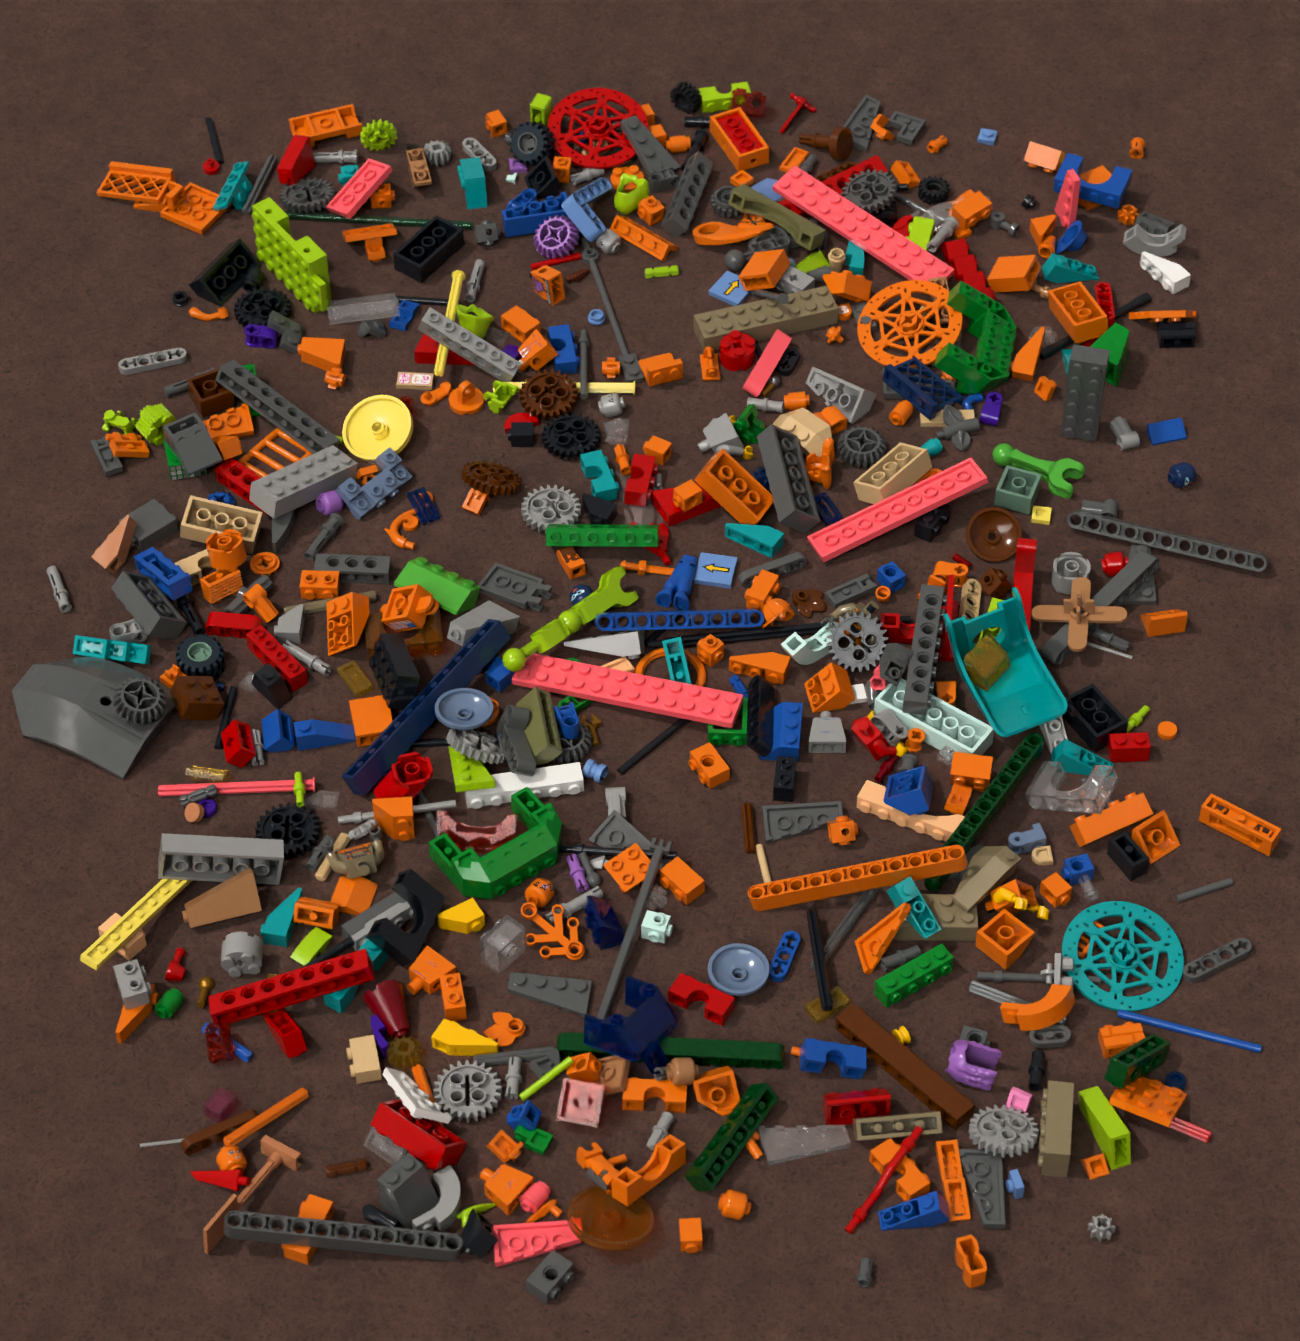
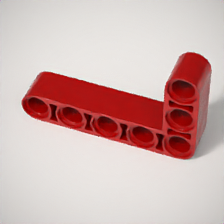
M1018 538L1013 587L1018 589L1030 632L1033 572L1037 539Z

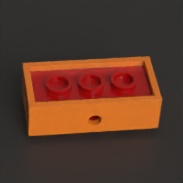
M741 107L710 116V133L738 172L769 163V146Z

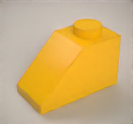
M471 898L437 914V921L441 929L469 934L471 932H478L485 926V915L475 900Z

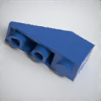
M937 1190L878 1211L881 1231L936 1226L950 1221L948 1203Z

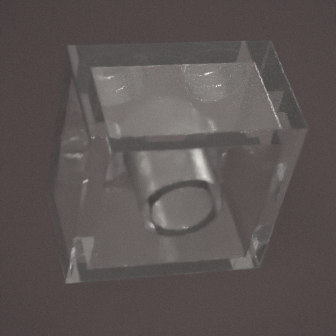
M508 914L503 919H499L490 931L485 932L480 938L481 963L499 976L527 950L526 927Z

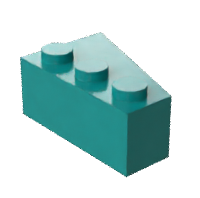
M480 157L460 159L457 171L461 182V189H464L467 209L488 207L485 175Z

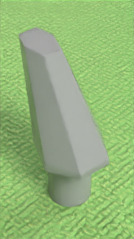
M601 856L590 860L593 869L602 870L603 865L609 860H606V856Z

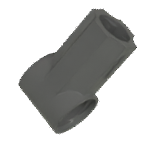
M1083 499L1081 510L1117 518L1119 504L1112 499H1107L1104 502Z

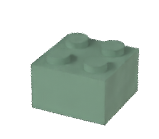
M1006 465L995 491L994 505L1029 515L1040 491L1042 474Z

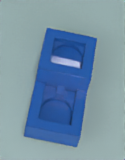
M403 300L397 306L396 314L389 321V327L406 331L418 312L420 304Z

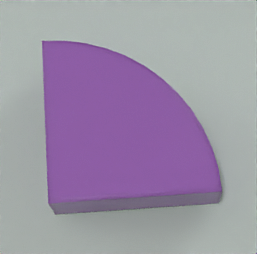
M509 159L510 173L527 172L525 164L518 162L517 159Z

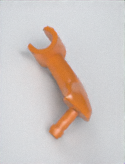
M192 307L189 310L191 317L202 321L226 318L229 313L225 307L218 308V312L213 314H206L196 307Z

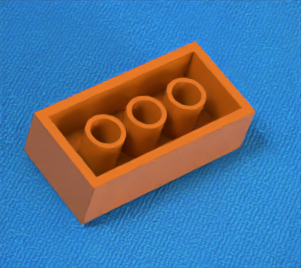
M1081 281L1048 291L1049 309L1075 344L1099 338L1108 330V316Z
M723 448L710 458L694 479L740 524L755 525L774 502L772 494Z

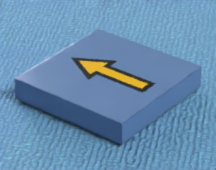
M726 271L711 287L708 295L736 306L741 305L750 295V291L744 290L738 278L739 275Z
M701 552L694 584L731 589L737 557Z

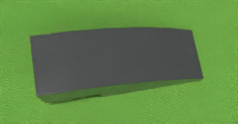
M295 509L275 519L272 518L273 554H278L290 537L295 522Z

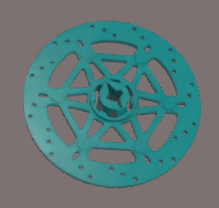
M1108 901L1092 905L1080 912L1071 921L1062 941V957L1066 956L1074 960V971H1066L1068 977H1073L1076 989L1090 1001L1110 1010L1118 1011L1121 1009L1136 1012L1152 1008L1166 1000L1175 991L1182 977L1184 955L1177 935L1163 918L1138 904L1125 901ZM1120 916L1123 918L1122 923L1097 928L1093 924L1106 917ZM1137 920L1147 925L1161 940L1154 942L1134 925L1135 921ZM1120 929L1117 939L1104 933ZM1126 929L1129 930V941L1122 939ZM1085 933L1090 937L1087 958L1080 960L1077 954L1080 936ZM1134 933L1147 943L1135 944ZM1098 936L1109 941L1110 944L1106 946ZM1094 942L1104 952L1092 956ZM1139 949H1152L1144 954H1140ZM1160 953H1166L1168 957L1167 972L1163 979L1155 975ZM1153 956L1152 969L1150 970L1142 960ZM1102 958H1105L1106 963H1093ZM1139 966L1146 973L1147 976L1141 974L1135 969ZM1110 968L1111 980L1098 969ZM1092 971L1111 987L1110 992L1097 987L1084 972ZM1116 972L1123 973L1120 983L1116 982ZM1128 973L1141 979L1139 981L1127 984L1125 983ZM1146 984L1153 989L1138 996L1122 995L1123 990Z

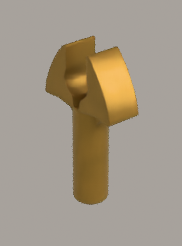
M591 714L592 723L590 725L586 722L584 715L580 723H584L586 728H589L592 736V745L598 746L600 742L596 728L601 727V721Z

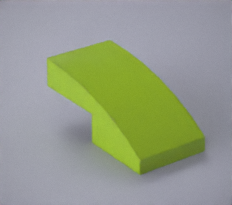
M315 927L302 940L290 958L303 966L315 959L319 952L322 954L333 936Z

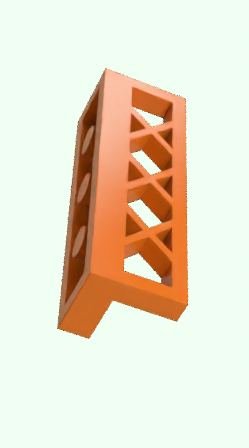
M616 215L610 227L617 235L661 261L666 260L670 250L677 251L679 248L625 216Z

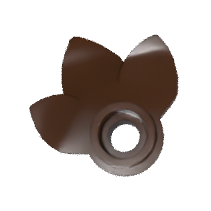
M810 588L806 591L798 589L793 592L792 602L797 606L798 612L809 619L812 611H827L826 604L822 600L824 593L820 590Z

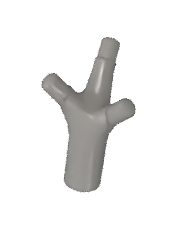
M658 473L655 475V485L652 491L664 489L662 474Z

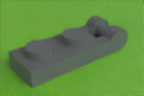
M102 436V439L99 440L93 439L89 441L106 477L123 472V466L119 458L114 457L109 446L110 441H106L105 436Z
M864 574L826 591L825 598L836 609L865 595L875 593L879 586L876 582L872 581L873 579L869 574Z

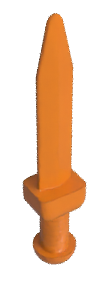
M626 560L620 563V566H623L625 570L638 571V575L645 576V572L671 576L675 569L646 565L647 561L644 560L639 561V564L629 563Z

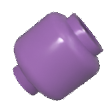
M336 490L322 492L316 499V508L323 515L328 516L331 513L341 512L344 501L335 492Z

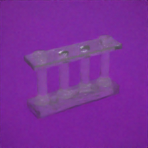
M395 292L328 301L327 318L330 325L400 316L398 298L395 296Z

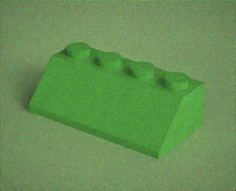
M423 557L410 560L394 582V586L398 588L419 584L433 595V598L439 602L440 608L455 615L476 606L481 588L474 581L459 577V574L449 572L443 569L441 565L432 564Z

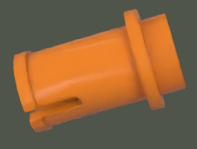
M941 135L936 140L930 141L927 149L930 153H937L940 148L948 144V140L946 137L944 138V135Z

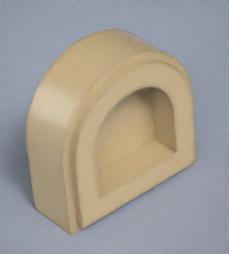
M1050 845L1038 846L1033 849L1032 860L1038 865H1053L1054 861Z

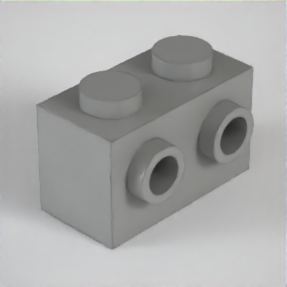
M137 959L113 966L125 1009L128 1010L149 1004V995L152 994L149 982L145 983L144 981L147 978L144 966L140 967Z

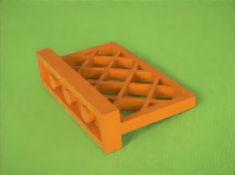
M111 161L109 164L110 171L99 187L97 195L160 204L169 189L168 183L170 181L176 183L173 169ZM122 182L124 184L119 187H115V185L120 184ZM137 184L139 185V187L134 188L132 190L130 189V187L135 186ZM154 186V189H152V190H150V191H146V190H145V189H148V188ZM110 187L113 188V189H111V190H109V191H104V190L107 189V188H110ZM125 189L128 190L127 192L119 193L120 191H123ZM140 191H143V192H144V193H142V194H140V195H135L136 193H138V192H140ZM158 193L157 197H150L151 195Z

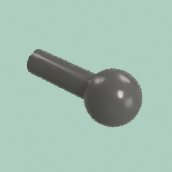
M586 852L578 854L586 871V880L589 887L600 886L602 878L598 873L594 872Z

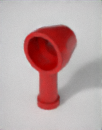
M183 948L176 949L175 956L168 966L165 980H183L186 968L180 965L182 958L186 954Z

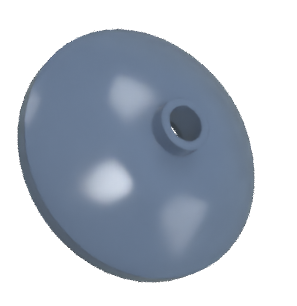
M457 688L445 692L437 699L435 715L447 727L456 730H472L484 725L491 719L493 703L489 696L479 690Z
M742 943L729 944L719 948L710 957L708 976L711 983L718 990L733 996H745L757 992L765 985L769 977V963L765 955L751 945Z

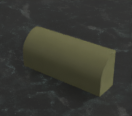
M534 687L516 706L529 709V720L523 731L536 765H542L551 762L560 755L562 747L551 694L538 687Z

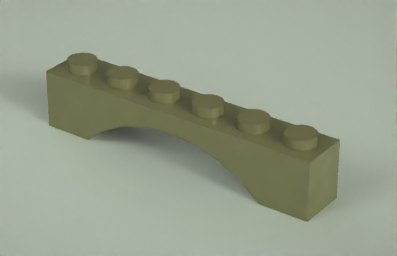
M745 184L732 189L728 203L730 206L741 212L761 216L780 225L792 235L797 244L810 251L822 245L826 232L825 229Z

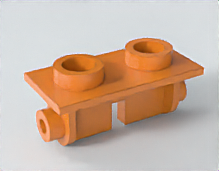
M708 346L704 349L703 354H700L703 381L720 380L717 353L714 354V349Z

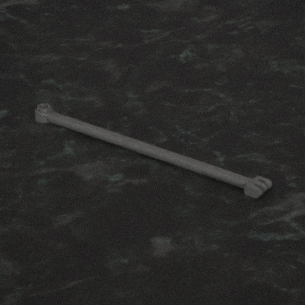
M657 837L652 838L649 849L653 852L595 1022L589 1026L588 1033L594 1034L592 1030L598 1029L600 1031L595 1034H604L603 1027L663 854L669 856L673 841H668L667 846L664 847L665 839H660L659 845H656Z

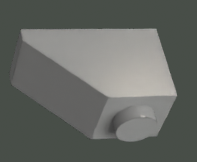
M299 604L279 617L278 625L274 626V637H277L280 644H286L285 641L287 640L293 644H301L305 619L304 604Z

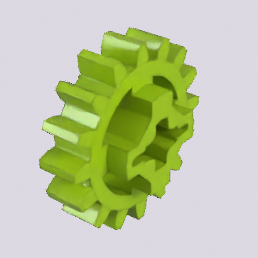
M381 119L378 122L372 120V124L366 123L367 127H362L363 132H360L361 142L365 148L369 147L370 151L373 149L379 151V149L385 150V147L390 149V144H395V139H397L396 128L393 126V123L389 124L388 120L384 122Z

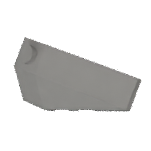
M813 366L806 381V384L817 396L824 397L826 400L825 404L828 407L836 406L848 419L847 422L852 424L870 411L877 395Z

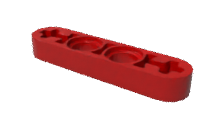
M1099 282L1095 285L1096 302L1108 316V327H1111L1115 323L1111 286L1107 282Z

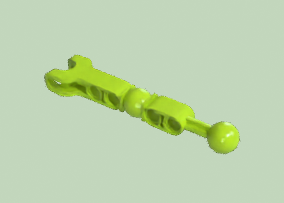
M615 567L604 573L600 578L599 588L569 610L562 612L558 619H554L530 636L532 639L530 643L521 649L510 648L506 650L502 658L504 667L509 671L518 672L526 665V658L536 651L543 653L551 649L570 634L577 632L581 625H585L593 620L597 614L606 611L610 607L621 608L635 602L639 598L636 590L625 593L620 586V580L626 574L624 567Z

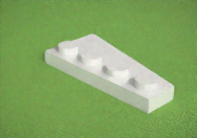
M385 1068L382 1075L388 1081V1085L394 1089L395 1094L403 1101V1105L409 1109L413 1117L449 1124L452 1116L446 1112L442 1113L440 1111L442 1107L437 1102L432 1103L428 1100L429 1095L425 1091L418 1089V1085L403 1071Z

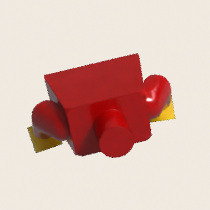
M871 711L868 716L855 719L852 722L851 730L854 737L876 761L884 756L898 755L902 757L909 749L904 747L905 744L899 742L896 747L889 746L883 734L871 722V718L875 716V711Z

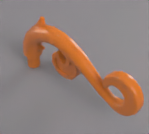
M419 490L413 493L411 500L416 508L402 513L392 522L390 529H384L392 543L402 549L414 550L416 547V543L408 541L407 538H404V535L401 536L398 533V529L402 524L405 531L411 532L418 528V519L414 515L424 511L434 502L433 495L426 490ZM421 498L427 499V502L420 506L418 500Z

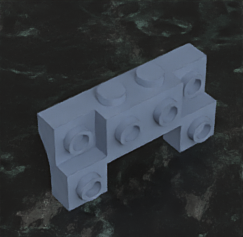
M391 447L377 456L375 460L376 464L383 470L362 487L350 477L338 486L335 491L347 504L352 515L357 520L362 519L376 507L380 509L387 502V498H394L400 492L399 489L413 477L401 464L402 459Z

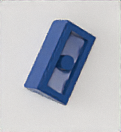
M1181 418L1147 425L1146 434L1152 445L1187 439Z

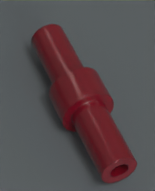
M891 756L887 761L883 762L879 772L874 777L876 782H881L886 774H890L899 756Z

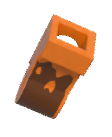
M572 546L557 550V558L570 580L586 574L585 562L582 558H579ZM580 569L578 573L573 574V570Z

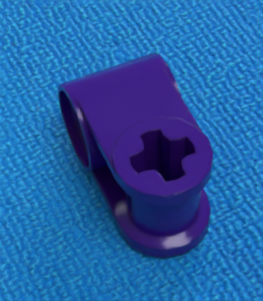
M249 324L244 328L246 335L245 344L248 347L266 349L276 347L278 332L267 326Z
M997 392L987 394L979 423L998 426L997 423L1000 418L1002 404L1001 394Z

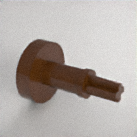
M838 126L833 130L831 136L819 133L814 135L802 134L799 135L798 142L799 144L812 145L813 148L829 149L833 160L845 161L851 153L853 137L848 127Z

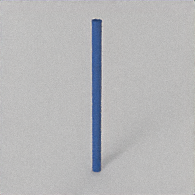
M1121 1009L1118 1010L1117 1014L1119 1018L1260 1053L1262 1045Z

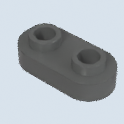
M1051 1025L1043 1029L1030 1031L1029 1043L1039 1049L1063 1047L1070 1042L1071 1032L1064 1025Z

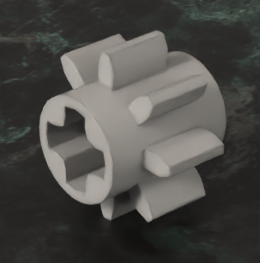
M1104 1214L1097 1217L1092 1216L1091 1223H1088L1087 1230L1091 1231L1090 1238L1095 1237L1099 1239V1242L1103 1239L1111 1240V1233L1115 1232V1226L1111 1225L1112 1218H1108Z

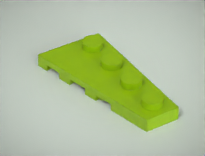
M448 746L456 792L495 788V780L480 760L476 761L475 758L461 755L460 752L455 751V748Z

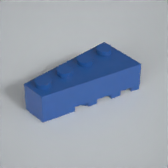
M566 191L561 192L558 197L548 196L546 200L541 202L537 200L531 201L528 206L518 205L502 210V227L505 237L535 233V230L539 229L538 224H543V219L549 220V216L554 218L557 214L559 217L564 215L567 218L568 215L561 206L562 202L568 198Z

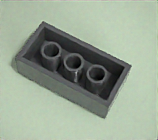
M122 571L111 588L115 592L116 598L122 601L125 609L134 616V620L142 626L144 633L150 637L155 636L164 640H175L187 624L186 620L150 576Z

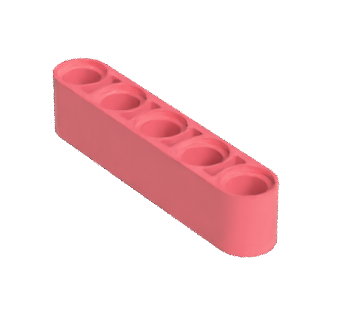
M779 329L775 331L744 383L743 390L756 398L759 396L792 337Z

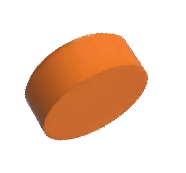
M1169 721L1161 722L1158 725L1157 734L1161 739L1172 740L1176 737L1177 726Z

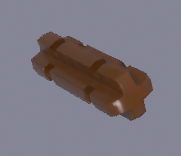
M364 1158L357 1159V1162L352 1160L337 1163V1166H334V1164L325 1166L327 1178L336 1177V1174L342 1176L356 1173L357 1170L362 1172L368 1169L367 1161Z

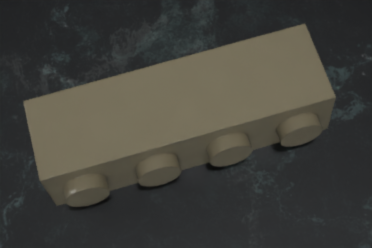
M940 1111L853 1118L854 1139L857 1141L910 1136L916 1126L923 1129L921 1135L942 1133Z

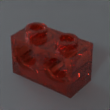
M737 88L731 93L729 110L741 107L746 115L762 117L767 96H763L762 92L753 91V93H747L746 89ZM737 96L743 98L742 105L736 103ZM756 99L759 101V108L752 106V100Z

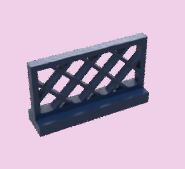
M916 357L896 366L891 364L885 366L882 380L905 400L911 402L929 420L935 418L936 413L943 410L945 405L952 406L963 400L961 394ZM915 364L919 369L911 368L909 366ZM909 373L919 374V377L911 376ZM921 375L929 376L931 379L923 378ZM921 383L931 384V387L923 386ZM933 385H939L942 388H935ZM933 393L943 394V397L935 396ZM945 395H951L954 398H947Z

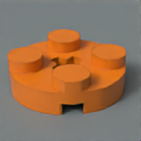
M632 165L630 167L614 168L610 178L611 185L616 190L623 173L637 175L638 179H644V174L639 170L638 166ZM629 182L624 186V190L627 193L637 188L634 182Z

